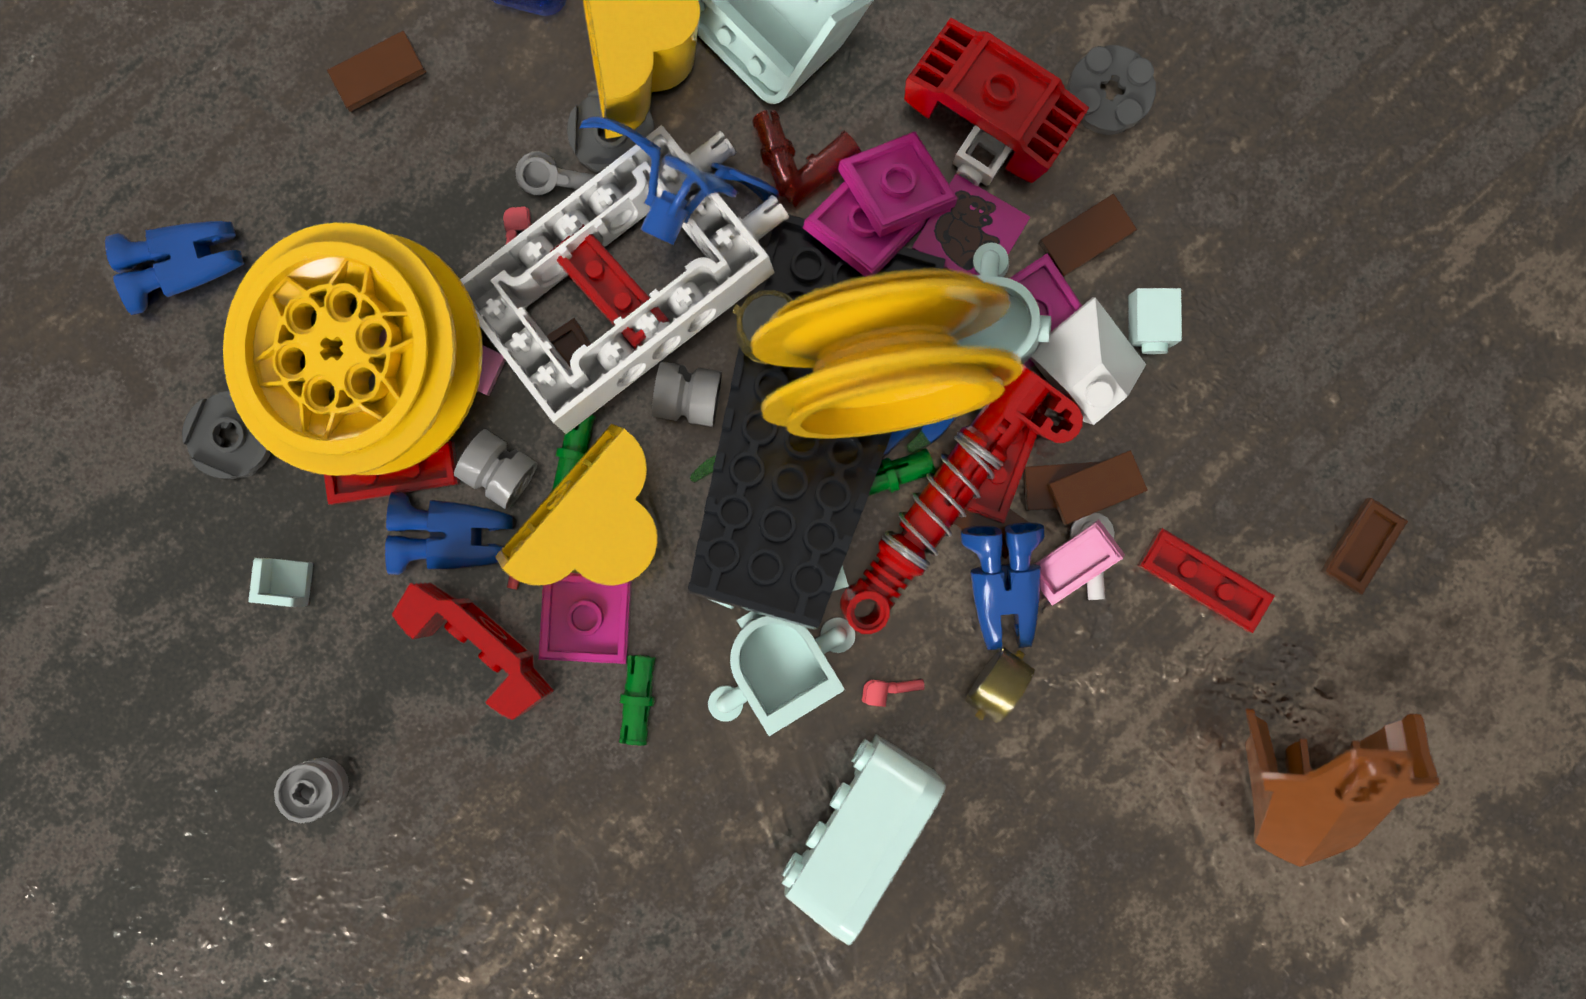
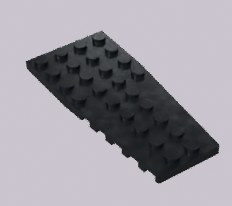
M788 214L789 218L773 229L766 250L775 273L755 288L751 302L761 296L774 295L784 298L787 302L791 303L815 291L865 278V276L804 230V218ZM903 247L876 275L915 270H943L946 259ZM741 334L688 591L692 595L816 630L820 626L892 432L848 438H808L794 435L787 430V427L766 421L763 418L761 408L766 398L779 389L810 376L813 373V368L784 367L760 361L747 350L742 341Z

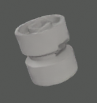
M661 361L653 393L652 417L677 421L683 415L686 416L691 424L713 427L720 396L722 371L698 367L693 373H689L685 365Z
M484 429L476 435L462 454L454 470V476L474 489L484 487L487 498L504 509H509L529 484L538 463L517 449L511 452L507 451V442Z
M325 757L313 758L284 771L275 786V803L280 813L289 820L298 823L313 822L341 806L349 791V780L344 768L335 760Z

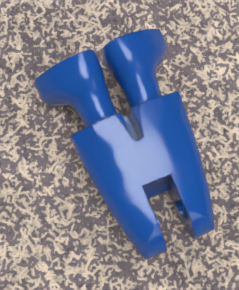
M207 221L146 230V241L131 242L120 233L106 236L105 249L107 259L112 269L120 273L114 275L113 278L117 292L127 311L131 315L143 313L148 306V294L161 287L164 295L170 297L203 285L244 265L242 254L239 250L211 254L209 246L220 244L236 237L232 222ZM150 260L157 262L153 264V268L128 272L135 269L140 263Z
M391 492L386 516L387 531L426 530L430 532V538L418 539L388 535L385 542L388 575H400L406 570L409 562L418 559H426L427 569H455L498 563L495 556L504 546L494 543L482 545V528H488L491 531L513 529V516L492 509L430 500L428 510L414 508L410 503L409 497L403 492Z
M1027 522L1010 524L1005 527V540L1009 551L1010 564L1001 565L1002 531L994 526H973L961 530V543L977 554L981 567L973 568L970 573L979 624L988 650L1002 649L1003 631L1001 615L1014 614V630L1018 648L1032 647L1038 618L1041 567L1036 564H1030L1033 550L1045 537L1044 525Z

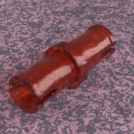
M768 110L761 111L754 116L752 124L754 129H756L762 146L760 150L762 162L769 167L779 195L785 196L786 192L783 187L785 185L788 196H792L801 191L804 186L793 158L796 152L792 141L786 139L778 112L771 110V121Z
M843 130L837 138L818 154L814 155L811 153L805 158L807 163L777 187L788 202L796 208L802 200L821 184L828 185L834 180L832 175L838 171L840 160L861 153V149L854 139Z

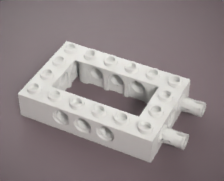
M662 125L646 136L647 139L661 148L657 197L659 198L663 190L677 195L687 177L683 172L663 163L665 156L682 159L698 167L701 172L710 173L713 170L710 168L713 162L722 164L729 157L736 154L734 147L728 139H724L725 135L721 131H717L712 138L691 154L684 153ZM637 144L460 280L474 304L480 327L552 422L567 434L775 273L769 256L758 241L781 222L789 218L782 204H777L778 200L774 195L769 196L765 202L743 219L739 216L737 217L718 193L706 196L693 211L687 224L683 223L682 228L705 257L697 258L685 266L687 271L658 292L657 289L649 294L651 298L626 318L622 319L619 317L613 321L615 326L587 347L584 344L578 348L572 355L570 366L525 308L568 276L557 262L559 256L570 259L572 257L571 252L585 240V237L591 234L606 247L648 214L650 206L644 204L649 190L651 158ZM696 182L692 184L685 197V200L688 201L687 205L702 189ZM569 235L571 236V237L568 238L566 241H564L561 245H559L557 248H555L558 244H560V243H561L564 239H566ZM658 306L668 317L669 322H659L650 310ZM627 327L633 328L636 333L642 329L646 335L643 345L641 347L637 346L638 349L636 351L622 335L623 330Z

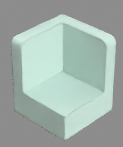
M254 558L248 602L288 607L308 606L313 563L273 558Z

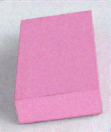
M1099 519L1034 563L1041 567L1040 590L1052 606L1124 558V552Z

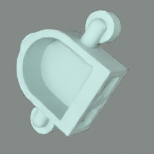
M986 243L981 245L974 254L973 264L978 274L975 276L984 282L993 283L1005 289L1009 294L1010 308L1000 320L991 326L958 342L960 346L986 347L1007 350L1017 354L1021 358L1022 364H1024L1034 354L1040 342L1049 343L1051 316L1040 315L1038 304L1026 287L1017 281L1003 277L1009 269V258L1006 250L997 243Z
M750 611L737 619L742 630L733 643L730 655L732 674L738 686L736 688L730 685L717 687L709 697L708 708L712 716L717 720L731 721L740 715L743 704L748 701L768 736H771L845 690L824 654L829 651L841 653L850 649L855 641V630L846 619L835 617L823 624L820 636L814 639L807 627Z

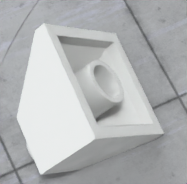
M1092 297L1050 332L1049 343L1040 342L1030 358L1051 386L1072 400L1080 408L1083 421L1095 425L1128 397L1146 366V363L1096 297Z

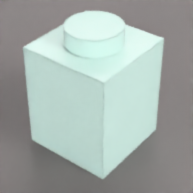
M1137 288L1128 295L1129 342L1133 347H1142V354L1168 353V347H1172L1182 341L1181 288Z

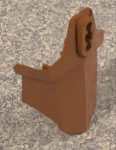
M1245 708L1251 734L1245 745L1253 797L1255 843L1273 855L1299 867L1321 861L1357 846L1402 799L1426 795L1440 784L1429 750L1425 723L1421 714L1410 713L1400 721L1384 725L1382 729L1361 741L1352 740L1350 751L1345 752L1335 760L1316 770H1313L1310 766L1307 739H1299V741L1291 744L1285 750L1286 774L1279 773L1267 722L1256 716L1254 708Z

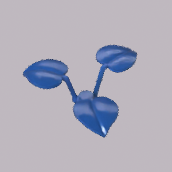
M591 117L583 120L579 129L603 128L625 135L650 156L649 190L644 204L650 206L641 230L674 245L683 223L687 224L693 211L706 196L722 192L728 196L736 197L738 191L722 179L738 181L752 190L763 202L771 195H774L777 199L779 197L778 190L767 182L735 168L713 162L710 168L716 172L711 174L701 172L698 167L682 159L665 156L663 163L683 172L687 177L677 195L663 190L659 198L657 197L661 148L627 125L608 118ZM696 182L702 189L687 205L688 201L685 200V197L692 184Z

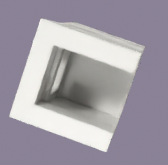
M975 125L956 153L952 164L958 167L956 171L958 175L972 182L975 186H978L981 182L988 187L1012 149ZM977 145L995 155L989 167L971 157Z

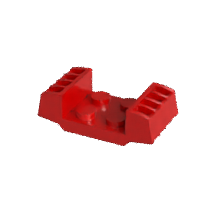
M951 17L906 79L904 100L928 119L939 103L950 108L1014 150L1015 153L1005 169L1030 183L1035 182L1050 169L1089 110L1086 104L1065 89L1060 78L988 31H976Z
M421 582L419 584H409L392 616L410 638L418 639L433 636L447 620V623L444 625L445 629L460 642L465 643L469 639L481 650L478 657L484 664L497 673L503 669L509 674L485 702L493 710L513 720L531 710L554 691L534 667V655L469 598L456 599L431 582L428 584L426 582L424 584Z

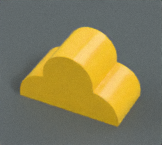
M583 0L603 118L616 120L635 130L643 123L650 109L651 93L671 89L680 84L689 75L694 64L700 17L698 0ZM604 129L606 138L623 136L620 133Z
M611 424L495 557L501 568L514 579L530 585L555 583L568 576L574 569L588 580L602 585L627 583L642 574L654 557L657 547V531L649 512L635 500L641 492L646 479V459L637 440L624 428Z

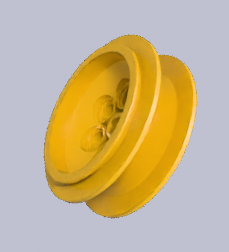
M327 223L307 227L285 237L268 249L250 268L239 285L229 309L224 331L223 358L227 385L237 412L253 436L275 456L292 466L318 474L382 475L398 472L424 461L448 442L459 429L471 408L479 386L483 348L480 324L470 295L460 278L438 255L413 240L388 234L368 226L353 223ZM356 297L357 309L352 315L350 307L352 300ZM314 310H316L317 319L312 327L311 316ZM385 329L387 332V341L386 344L383 347H381L379 337L381 332ZM304 354L306 357V364L304 369L302 370L300 367V360ZM374 373L376 384L371 392L368 382L370 376ZM331 386H334L335 398L331 403L329 390Z
M915 270L870 276L840 283L792 301L779 309L772 316L770 322L762 326L751 339L752 353L757 359L768 364L784 367L813 368V373L806 378L779 389L766 398L761 407L763 418L772 424L787 427L790 433L801 437L848 438L901 431L944 421L969 413L995 401L1003 394L1004 386L1010 384L1022 373L1021 358L1013 352L997 348L960 346L958 341L980 332L1000 320L1010 308L1009 294L1002 287L984 282L979 277L969 273L952 270Z

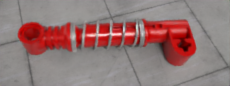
M1023 366L1022 373L1018 378L1004 386L1003 394L995 401L985 405L970 426H964L957 432V436L954 437L958 443L949 455L941 454L943 464L935 474L927 473V479L930 482L922 493H913L915 502L909 511L899 512V518L901 519L899 525L904 528L902 533L885 531V536H882L878 543L879 552L876 556L880 560L878 562L872 560L870 563L873 567L872 571L866 568L863 573L867 578L863 579L860 577L855 584L850 585L843 592L840 599V608L849 625L861 634H873L886 626L890 617V610L895 604L892 600L893 596L899 599L902 595L898 589L902 588L905 590L908 584L904 582L906 578L912 581L915 576H922L925 570H928L927 567L930 566V562L926 560L925 552L932 556H938L935 548L944 536H952L950 527L958 517H967L964 508L972 497H981L978 489L986 478H995L992 471L993 468L1000 470L1001 466H1004L1003 463L1007 460L1006 450L1023 427L1026 426L1034 433L1055 443H1065L1073 440L1082 428L1083 416L1080 408L1037 374ZM1047 394L1050 395L1042 406L1058 412L1057 416L1061 419L1058 426L1053 425L1052 419L1040 413H1036L1031 421L1029 420ZM864 599L875 601V607L869 615L859 617L854 614L855 607L860 601Z

